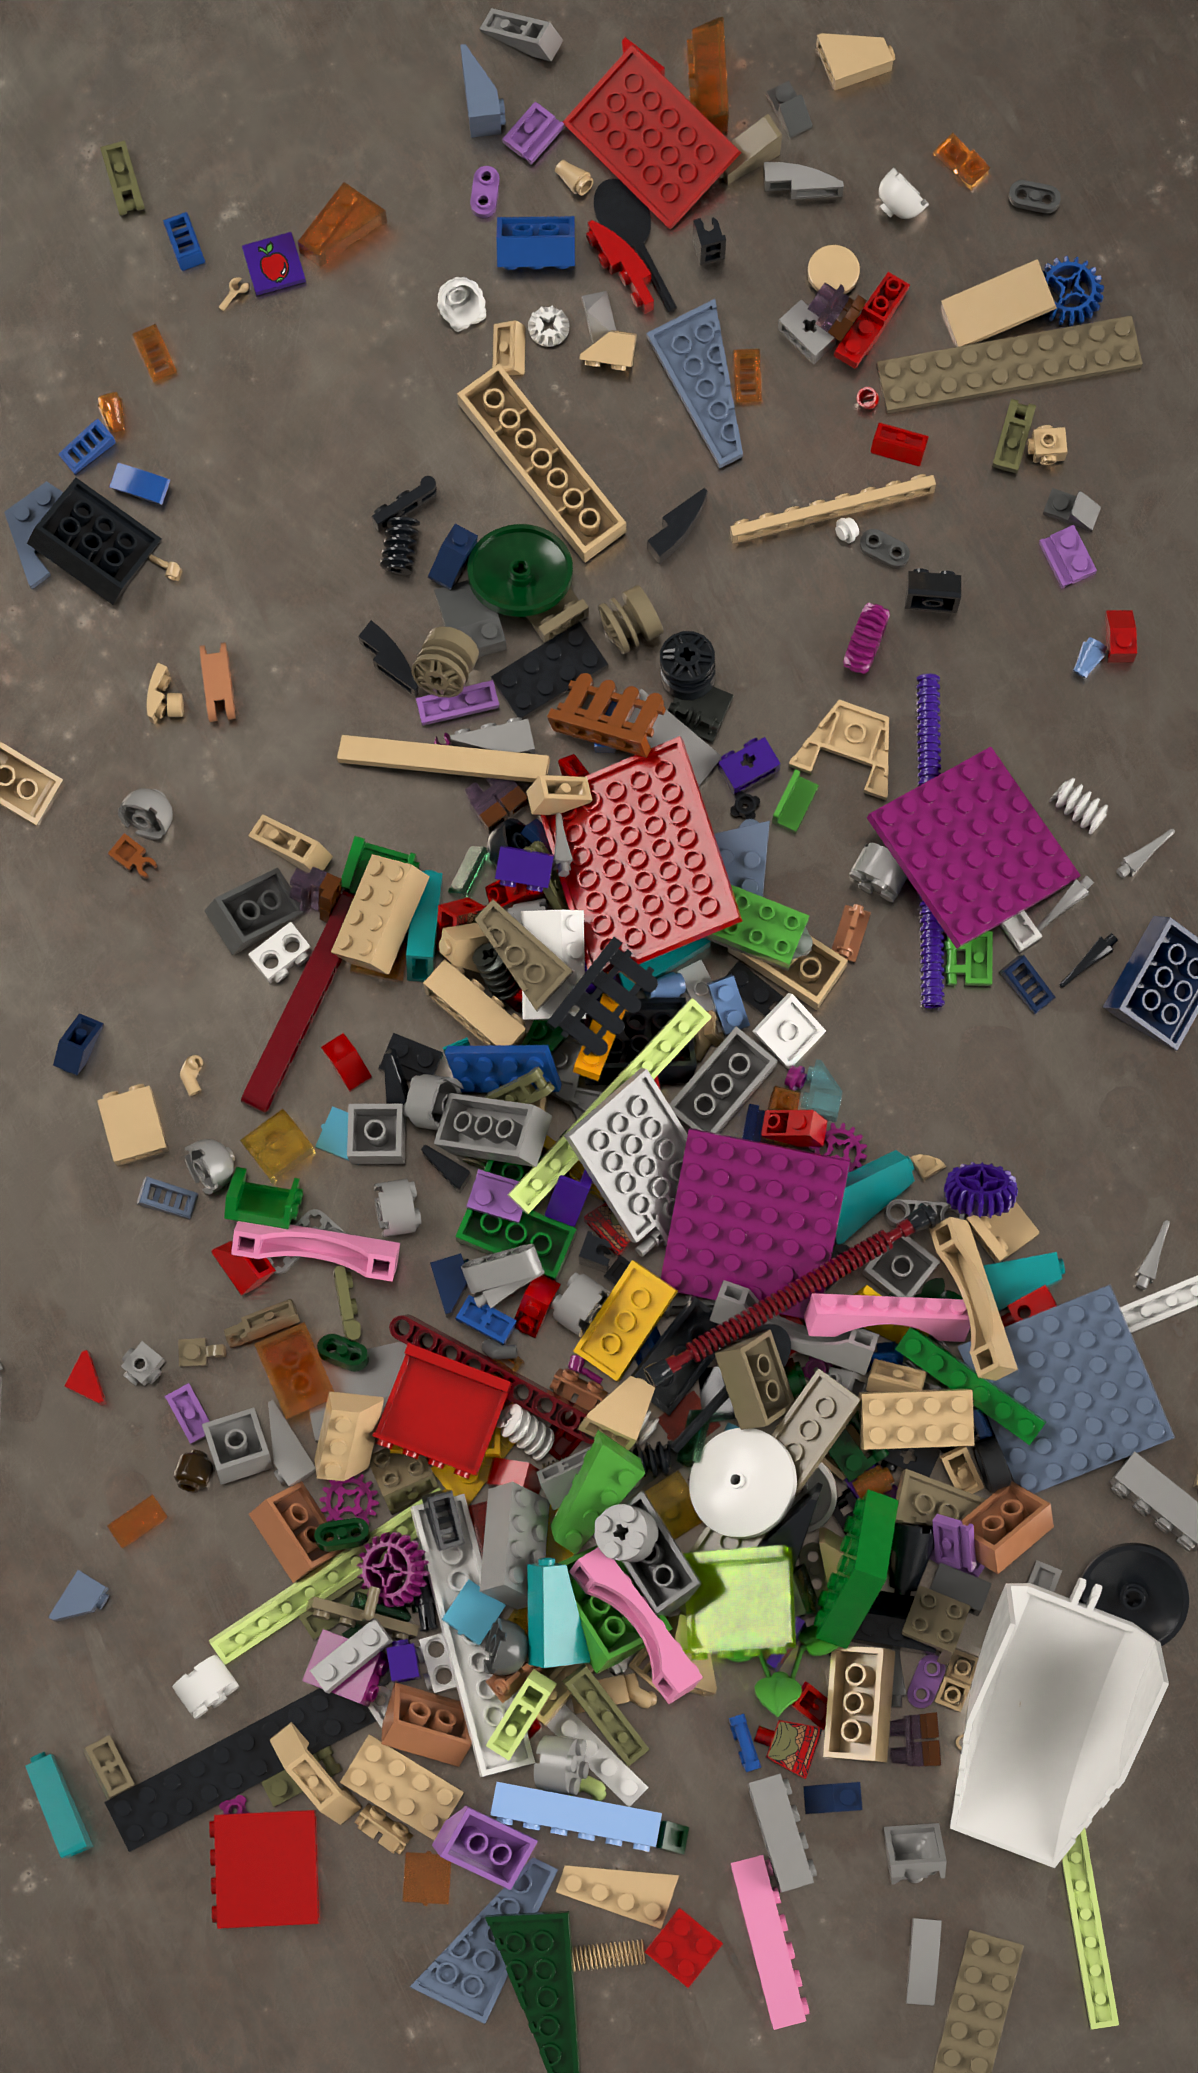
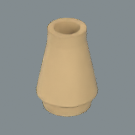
M565 160L560 161L555 168V173L562 178L574 194L582 196L593 185V178H591L589 172Z

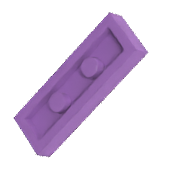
M493 680L465 686L458 696L451 698L438 697L432 694L416 698L422 726L499 708Z

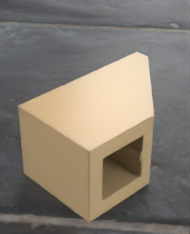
M611 330L580 354V359L585 360V365L600 367L601 363L611 364V369L626 371L627 366L631 367L633 365L637 334Z

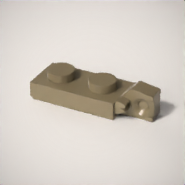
M288 1299L241 1317L242 1321L237 1325L224 1329V1334L230 1348L254 1339L262 1338L280 1329L288 1328L300 1322L293 1300Z

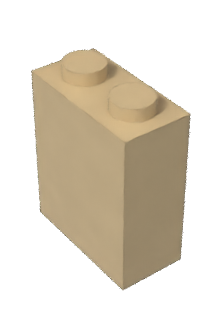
M144 1084L134 1085L129 1088L128 1092L121 1094L118 1091L109 1092L103 1095V1099L97 1100L116 1166L169 1151L150 1086L145 1087Z

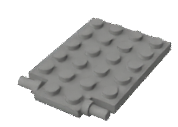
M640 1068L564 1135L630 1241L637 1243L647 1234V1239L635 1249L641 1257L654 1246L658 1247L661 1243L667 1246L688 1136L652 1076L645 1068Z

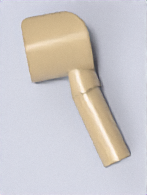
M233 278L229 283V294L220 304L219 308L224 311L238 293H246L249 290V283L242 284L239 289L238 284L242 278Z
M152 554L149 556L150 561L167 569L165 573L166 578L174 581L180 580L182 569L176 562L168 563Z

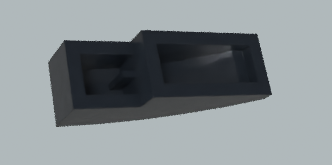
M705 487L663 516L662 526L664 529L647 540V549L659 564L671 556L694 529L707 501L708 491Z
M371 620L358 636L359 643L376 655L373 659L376 669L414 697H417L419 694L418 685L412 676V670L405 656L387 633Z

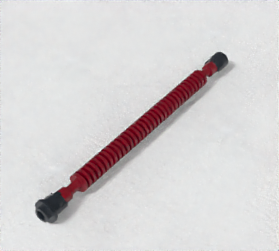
M919 1204L918 1209L912 1211L904 1220L897 1223V1227L887 1233L884 1230L878 1231V1234H873L872 1237L866 1238V1241L863 1240L860 1244L854 1245V1248H849L848 1251L842 1252L836 1258L830 1259L824 1265L818 1266L812 1272H808L806 1275L801 1276L800 1279L798 1278L794 1282L789 1283L788 1286L786 1285L782 1289L777 1290L776 1293L770 1294L771 1297H765L764 1300L758 1301V1304L755 1303L752 1307L746 1308V1311L743 1310L740 1314L734 1315V1318H729L728 1322L724 1321L722 1325H717L716 1329L712 1328L710 1332H705L704 1336H698V1340L695 1338L692 1340V1343H686L687 1350L677 1356L673 1354L666 1359L645 1367L643 1370L648 1381L654 1388L659 1386L675 1372L682 1369L681 1366L692 1359L696 1363L700 1362V1357L705 1359L707 1355L713 1354V1351L717 1352L719 1348L725 1347V1344L729 1345L731 1340L734 1342L737 1340V1337L741 1338L743 1333L746 1335L749 1333V1330L753 1331L755 1326H761V1323H766L767 1319H773V1316H778L779 1312H785V1309H790L791 1305H797V1302H802L803 1298H809V1295H812L815 1291H821V1288H826L827 1284H833V1281H838L839 1277H845V1274H850L851 1270L855 1271L857 1267H862L863 1263L867 1264L869 1260H874L875 1256L879 1257L881 1253L884 1254L887 1250L893 1249L892 1242L902 1236L906 1238L927 1228L932 1229L936 1227L935 1220L938 1219L936 1212L930 1205Z

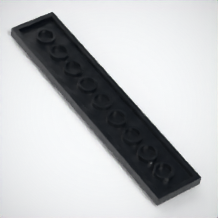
M319 1688L104 1803L128 1851L132 1852L285 1770L270 1739L292 1722L309 1742L307 1749L313 1755L373 1724L377 1720L367 1706L331 1692L328 1694Z

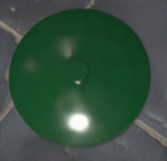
M529 524L507 525L489 532L477 542L468 559V581L473 594L487 608L508 616H532L551 609L565 597L573 579L572 557L565 543L549 530Z

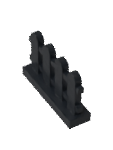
M615 937L611 939L545 1023L553 1031L557 1026L563 1030L560 1035L565 1039L570 1035L585 1047L582 1052L587 1056L590 1052L596 1056L604 1055L608 1050L607 1043L602 1039L605 1033L609 1031L613 1035H618L624 1030L625 1025L619 1018V1015L623 1010L631 1014L637 1013L641 1008V1001L635 996L640 989L645 992H653L658 986L657 979L652 975L655 970L650 966L645 970L630 958L633 954L627 949L623 953L618 949L622 942ZM607 962L613 966L608 974L602 970ZM618 971L635 983L630 991L613 979ZM590 984L596 987L592 995L585 991ZM602 992L619 1005L613 1013L596 1000ZM576 1005L580 1010L575 1016H572L569 1011ZM585 1013L602 1026L597 1034L580 1022Z

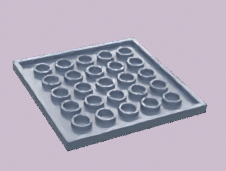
M1111 1284L1004 1327L1018 1370L997 1381H989L1046 1421L1031 1445H1028L987 1415L1012 1477L1019 1486L1035 1494L1128 1457L1134 1452H1141L1175 1438ZM971 1341L959 1345L958 1349L964 1363L975 1370L970 1354Z

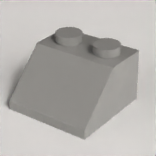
M255 1408L202 1424L220 1485L273 1468Z

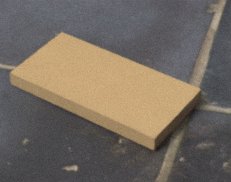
M1038 259L941 301L958 347L975 344L1057 309Z

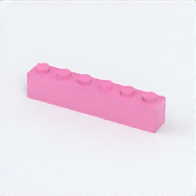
M760 1855L730 1863L772 2028L775 2030L806 2022L805 2015L810 2014L806 1997L800 1998L798 1987L803 1985L799 1970L793 1971L791 1959L795 1958L792 1943H786L783 1932L788 1931L784 1914H778L776 1904L781 1903L777 1886L771 1887L769 1877L773 1876L774 1873L770 1859L764 1860V1856Z

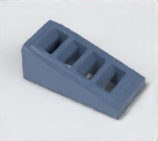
M146 1177L143 1180L136 1204L190 1219L198 1193ZM154 1187L156 1189L153 1198L149 1200L147 1198L150 1188ZM161 1190H165L166 1194L163 1203H158ZM172 1193H175L177 1196L173 1207L168 1206ZM182 1197H188L184 1210H180L179 1206Z

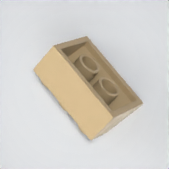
M329 1391L314 1459L317 1479L345 1481L369 1468L375 1438L372 1435L373 1432H376L384 1402L383 1397Z

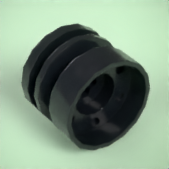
M681 631L673 634L664 642L660 650L661 681L665 690L673 697L681 700H695L707 694L715 683V651L712 643L702 634L694 631Z

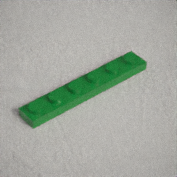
M910 1327L895 1348L950 1389H971L973 1392V1405L1028 1445H1031L1045 1425V1420L989 1380L978 1378L975 1370L916 1328Z

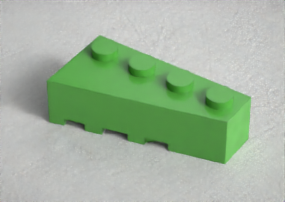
M599 1430L594 1437L595 1441L591 1449L587 1451L583 1459L584 1463L579 1473L575 1475L572 1481V1487L568 1495H565L550 1525L554 1541L575 1555L595 1533V1520L609 1507L620 1504L645 1474L639 1457Z

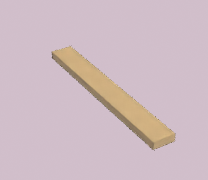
M342 735L337 756L338 763L534 782L539 775H547L550 764V757L547 755Z

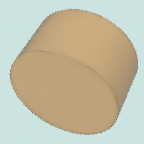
M168 693V717H182L184 712L182 693Z

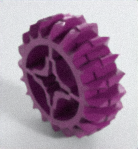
M867 603L864 606L845 653L844 667L862 674L869 671L889 620L890 612L888 609L872 603Z
M386 1532L381 1534V1537H373L372 1543L364 1545L367 1552L359 1554L363 1559V1563L356 1565L362 1569V1574H359L357 1578L364 1579V1583L360 1588L363 1590L369 1589L370 1586L380 1588L377 1604H384L386 1607H393L394 1605L400 1607L404 1606L405 1603L413 1602L414 1596L422 1594L419 1587L427 1585L422 1579L423 1576L430 1574L424 1570V1565H427L429 1561L422 1560V1556L426 1551L423 1549L417 1550L419 1542L411 1541V1536L402 1535L400 1532H393L392 1534ZM387 1550V1553L384 1554L383 1561L379 1563L382 1554ZM386 1567H394V1570H399L400 1572H392V1569H387ZM407 1576L404 1585L399 1589V1586L402 1585L403 1578Z

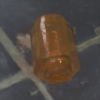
M878 1465L856 1477L857 1480L852 1482V1485L858 1497L863 1499L868 1489L880 1494L892 1490L891 1483L895 1482L887 1467L882 1469Z

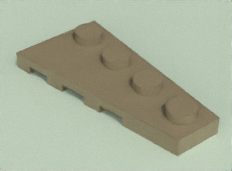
M492 899L475 920L532 1006L538 1012L571 976L573 970Z

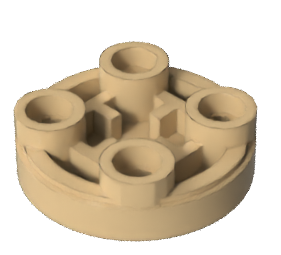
M827 245L818 249L810 258L808 281L822 295L834 299L842 298L855 287L859 279L860 266L858 259L846 247Z

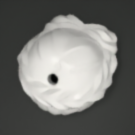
M455 277L440 287L437 307L440 310V314L450 323V326L455 331L464 330L471 324H477L486 318L485 299L482 290L475 281L465 277Z

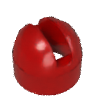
M864 387L857 393V402L862 408L871 410L879 402L878 393L871 387ZM873 399V401L863 403V400Z

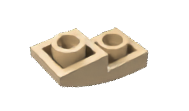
M157 663L147 694V715L153 724L156 723L158 718L162 719L167 711V700L165 695L161 693V690L165 691L171 680L168 668L160 663Z
M959 1648L955 1649L937 1693L936 1703L961 1712L971 1687L979 1656Z

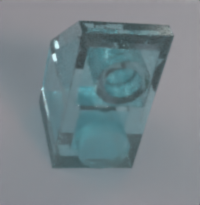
M816 1059L815 1066H809L806 1081L811 1082L809 1092L803 1093L801 1107L806 1108V1110L816 1111L827 1121L836 1122L843 1091L822 1060Z

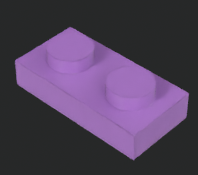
M188 1383L166 1395L165 1398L190 1444L192 1445L205 1438L202 1424L210 1421L191 1385Z

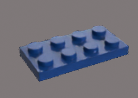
M548 1045L447 1046L445 1051L453 1077L459 1080L464 1088H460L461 1093L491 1092L527 1074L537 1066L543 1071L544 1074L542 1076L547 1082L550 1081L555 1087L552 1092H559L562 1086ZM534 1082L531 1083L535 1089H538Z

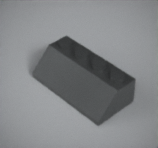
M641 1491L624 1504L639 1507L652 1515L658 1527V1539L652 1548L653 1551L647 1558L638 1562L623 1561L655 1615L667 1616L686 1603L701 1585V1582L644 1491Z

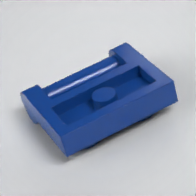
M745 1714L729 1718L734 1741H739L742 1750L738 1754L745 1772L760 1769L761 1764L751 1738Z

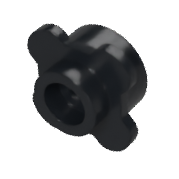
M743 791L737 792L735 794V804L730 809L733 816L745 817L746 820L755 819L756 807L760 805L759 797L746 794ZM743 804H747L748 807L743 808Z

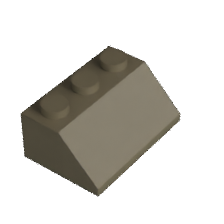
M770 1329L734 1341L715 1352L717 1364L741 1430L768 1426L789 1411L795 1400Z

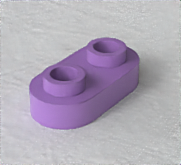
M491 166L480 167L476 170L473 178L470 204L473 214L479 218L492 216L497 207L500 180L497 170ZM489 175L491 179L484 181L482 177ZM485 199L488 201V203L486 205L479 204V201Z
M926 1655L919 1661L907 1689L908 1702L915 1708L921 1709L931 1705L945 1674V1665L937 1662L938 1656ZM929 1663H933L937 1667L934 1674H930L927 1671ZM918 1689L925 1690V1699L917 1698L916 1691Z

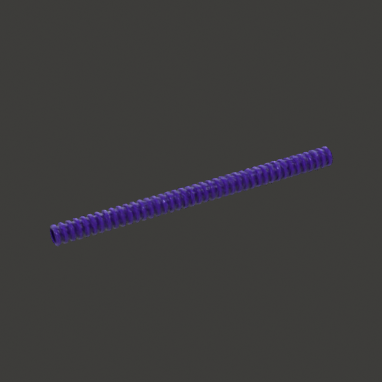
M922 674L916 678V681L919 683L916 686V689L919 691L917 693V698L919 699L917 701V706L919 707L917 709V714H919L917 722L920 723L917 725V730L920 731L917 733V738L920 739L917 741V745L920 747L917 750V753L920 755L917 758V761L920 763L918 765V770L920 771L918 773V778L920 779L918 786L941 774L939 772L941 770V765L939 764L941 762V757L939 756L941 749L938 748L941 745V741L938 740L941 737V733L938 732L941 729V725L938 724L941 721L940 716H938L941 713L940 708H938L940 706V700H938L940 697V692H938L940 685L937 684L940 681V677L936 674ZM919 895L920 900H922L919 903L920 908H922L920 911V916H922L920 919V924H922V927H920V932H922L920 940L923 941L920 944V948L923 949L920 952V956L923 957L920 960V964L923 965L920 969V972L923 973V976L920 977V980L923 982L921 984V989L923 990L921 993V998H923L921 1006L925 1008H940L945 1005V1001L942 1000L945 997V993L942 992L945 988V985L942 984V981H944V976L942 975L944 972L942 967L944 964L942 959L944 951H941L944 948V943L941 942L944 936L941 932L944 930Z

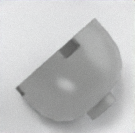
M140 788L127 795L118 809V816L127 828L131 824L134 828L139 829L135 834L147 839L158 840L167 832L173 819V811L169 801L161 791Z
M213 1139L199 1140L185 1147L184 1151H189V1154L184 1156L188 1170L196 1184L201 1180L205 1188L201 1189L204 1193L210 1195L222 1189L230 1182L234 1171L233 1162L235 1161V1156L229 1147L225 1148L222 1143Z

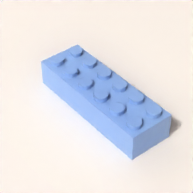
M497 1782L490 1815L506 1825H512L513 1820L524 1822L523 1828L540 1831V1826L551 1827L550 1833L567 1836L568 1831L578 1832V1838L594 1841L595 1836L606 1838V1844L622 1846V1842L625 1841L634 1843L633 1849L649 1852L650 1846L656 1847L662 1813Z

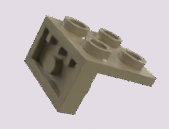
M569 588L565 597L554 607L540 614L526 617L542 641L546 643L579 621L589 616V607L583 599L579 601L572 589Z
M384 1448L371 1455L369 1465L391 1515L410 1507L422 1499L421 1496L427 1495L439 1487L427 1458L419 1455L417 1460L404 1454L390 1453L388 1448Z
M919 1586L904 1624L902 1635L936 1648V1651L940 1652L937 1662L947 1666L954 1654L971 1606L926 1587Z

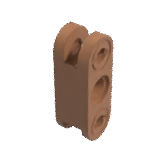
M226 642L220 643V653L207 654L205 645L199 646L209 722L218 721L216 701L225 700L227 719H236Z

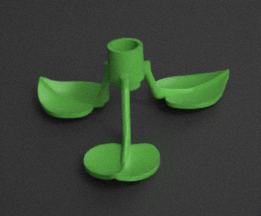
M811 1625L806 1627L798 1636L799 1642L803 1645L799 1647L791 1675L788 1676L787 1673L779 1671L771 1676L764 1655L760 1651L766 1645L765 1639L760 1634L749 1630H740L725 1635L716 1642L720 1653L731 1661L744 1662L751 1660L755 1655L759 1657L766 1678L756 1683L755 1694L763 1706L777 1717L789 1705L794 1703L802 1693L801 1685L795 1680L803 1652L807 1650L813 1656H821L839 1648V1646L817 1639V1626Z

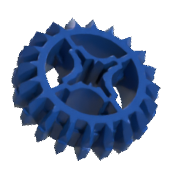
M1065 256L1063 263L1056 258L1053 261V265L1049 263L1045 265L1043 273L1048 286L1053 288V292L1059 297L1057 303L1055 302L1057 309L1047 312L1050 313V322L1056 317L1059 318V325H1062L1064 320H1068V324L1071 327L1075 319L1082 324L1084 316L1091 319L1093 311L1097 312L1100 305L1098 303H1101L1104 297L1100 294L1104 291V286L1099 284L1102 277L1101 275H1095V267L1087 268V260L1083 264H1079L1078 256L1074 258L1073 262H1069L1068 256ZM1061 275H1072L1069 278L1061 277ZM1080 280H1082L1086 284L1089 290V296L1086 295L1085 290H1083L1079 286ZM1074 284V286H1073V292L1071 291L1070 294L1067 293L1066 296L1064 297L1065 290L1067 291V288L1070 289V288L1072 287V285ZM1068 304L1077 305L1076 307H1065Z

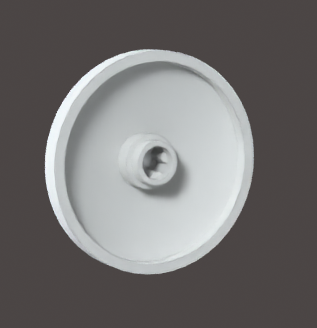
M734 1428L712 1438L697 1455L691 1469L689 1481L691 1501L700 1519L712 1530L736 1539L754 1538L776 1527L790 1510L797 1487L796 1469L788 1450L775 1437L754 1428L744 1430Z

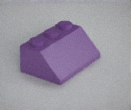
M465 1806L445 1821L432 1846L440 1857L511 1890L538 1841Z

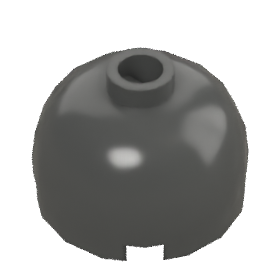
M498 1618V1623H493L488 1634L485 1651L489 1652V1660L484 1659L483 1665L486 1673L507 1676L521 1669L524 1661L528 1662V1636L525 1630L517 1623Z

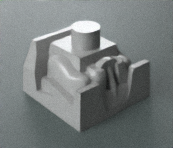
M939 1823L884 1827L886 1856L891 1884H896L904 1879L911 1883H919L923 1878L935 1875L937 1871H939L941 1878H945L947 1861Z

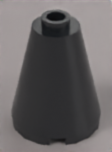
M895 1523L888 1566L889 1586L895 1588L894 1593L909 1596L911 1591H917L934 1549L933 1527Z

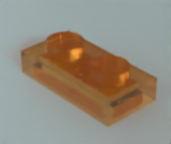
M152 1494L108 1524L107 1527L121 1548L124 1549L168 1519V1516Z

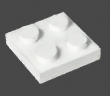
M788 993L752 1032L785 1068L790 1069L826 1030L793 994Z

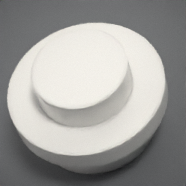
M850 517L837 520L835 530L839 539L847 543L855 541V538L859 535V528L856 522Z

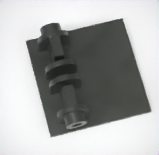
M713 686L707 694L695 700H681L675 697L668 711L698 737L713 742L734 695Z

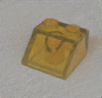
M281 1109L240 1140L271 1183L315 1152L312 1144L284 1109Z
M679 1470L645 1491V1494L674 1540L703 1523L693 1507L689 1486Z

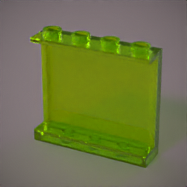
M774 1545L683 1553L701 1582V1585L686 1602L688 1649H684L683 1652L691 1656V1660H708V1655L717 1654L719 1659L734 1658V1653L744 1652L745 1657L760 1656V1651L770 1650L771 1655L787 1654V1649L796 1648L791 1547Z

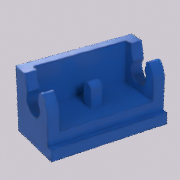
M468 1295L455 1318L459 1323L466 1324L502 1345H506L507 1339L513 1333L517 1321L493 1307L490 1309L487 1304L478 1308L474 1297Z

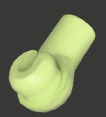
M587 1776L586 1779L581 1780L578 1793L584 1791L592 1795L593 1800L602 1801L606 1797V1787L601 1781Z

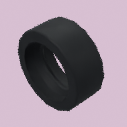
M991 1436L974 1442L975 1458L988 1490L992 1492L1010 1486L1009 1470L996 1438Z

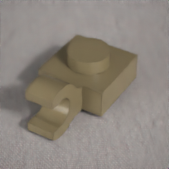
M206 1338L178 1339L180 1368L208 1366L207 1358L226 1357V1346L224 1344L207 1346Z

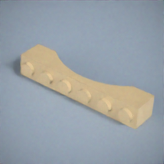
M949 1217L936 1224V1227L929 1228L936 1252L953 1276L967 1309L971 1327L970 1354L978 1378L997 1381L1018 1370L969 1222Z

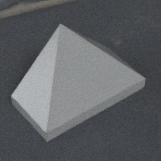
M607 291L582 296L592 344H594L609 331H616Z

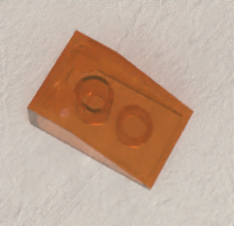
M305 1322L254 1344L286 1420L326 1403L329 1391L334 1392Z

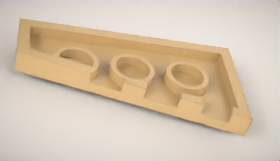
M564 1866L556 1893L662 1929L679 1875Z

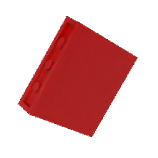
M408 1343L404 1352L405 1357L376 1432H373L372 1435L378 1439L376 1444L391 1450L393 1445L404 1449L402 1454L417 1460L419 1455L429 1458L428 1464L440 1469H444V1466L448 1465L455 1468L454 1474L467 1479L470 1478V1475L477 1476L512 1383Z
M316 1810L214 1815V1821H209L210 1838H215V1849H210V1864L215 1866L216 1877L211 1878V1894H216L217 1906H212V1923H217V1929L320 1924Z

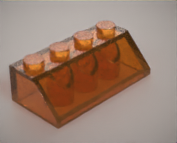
M718 17L692 29V39H687V55H692L693 63H688L689 79H694V87H689L690 102L695 103V107L724 135H728L729 108L724 18Z

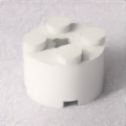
M216 1655L199 1663L194 1667L195 1670L188 1675H183L172 1686L194 1719L205 1714L208 1711L207 1707L212 1705L213 1708H216L227 1700L226 1696L239 1687L237 1681Z

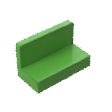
M795 769L773 814L772 823L796 834L819 785L800 777V771Z

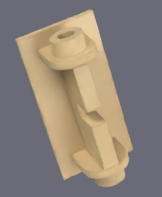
M369 1803L354 1822L358 1825L359 1830L372 1839L376 1837L378 1832L382 1833L383 1836L378 1843L393 1854L396 1852L400 1855L405 1849L406 1844L414 1836L404 1824L393 1821L386 1816L383 1809L378 1806H372Z

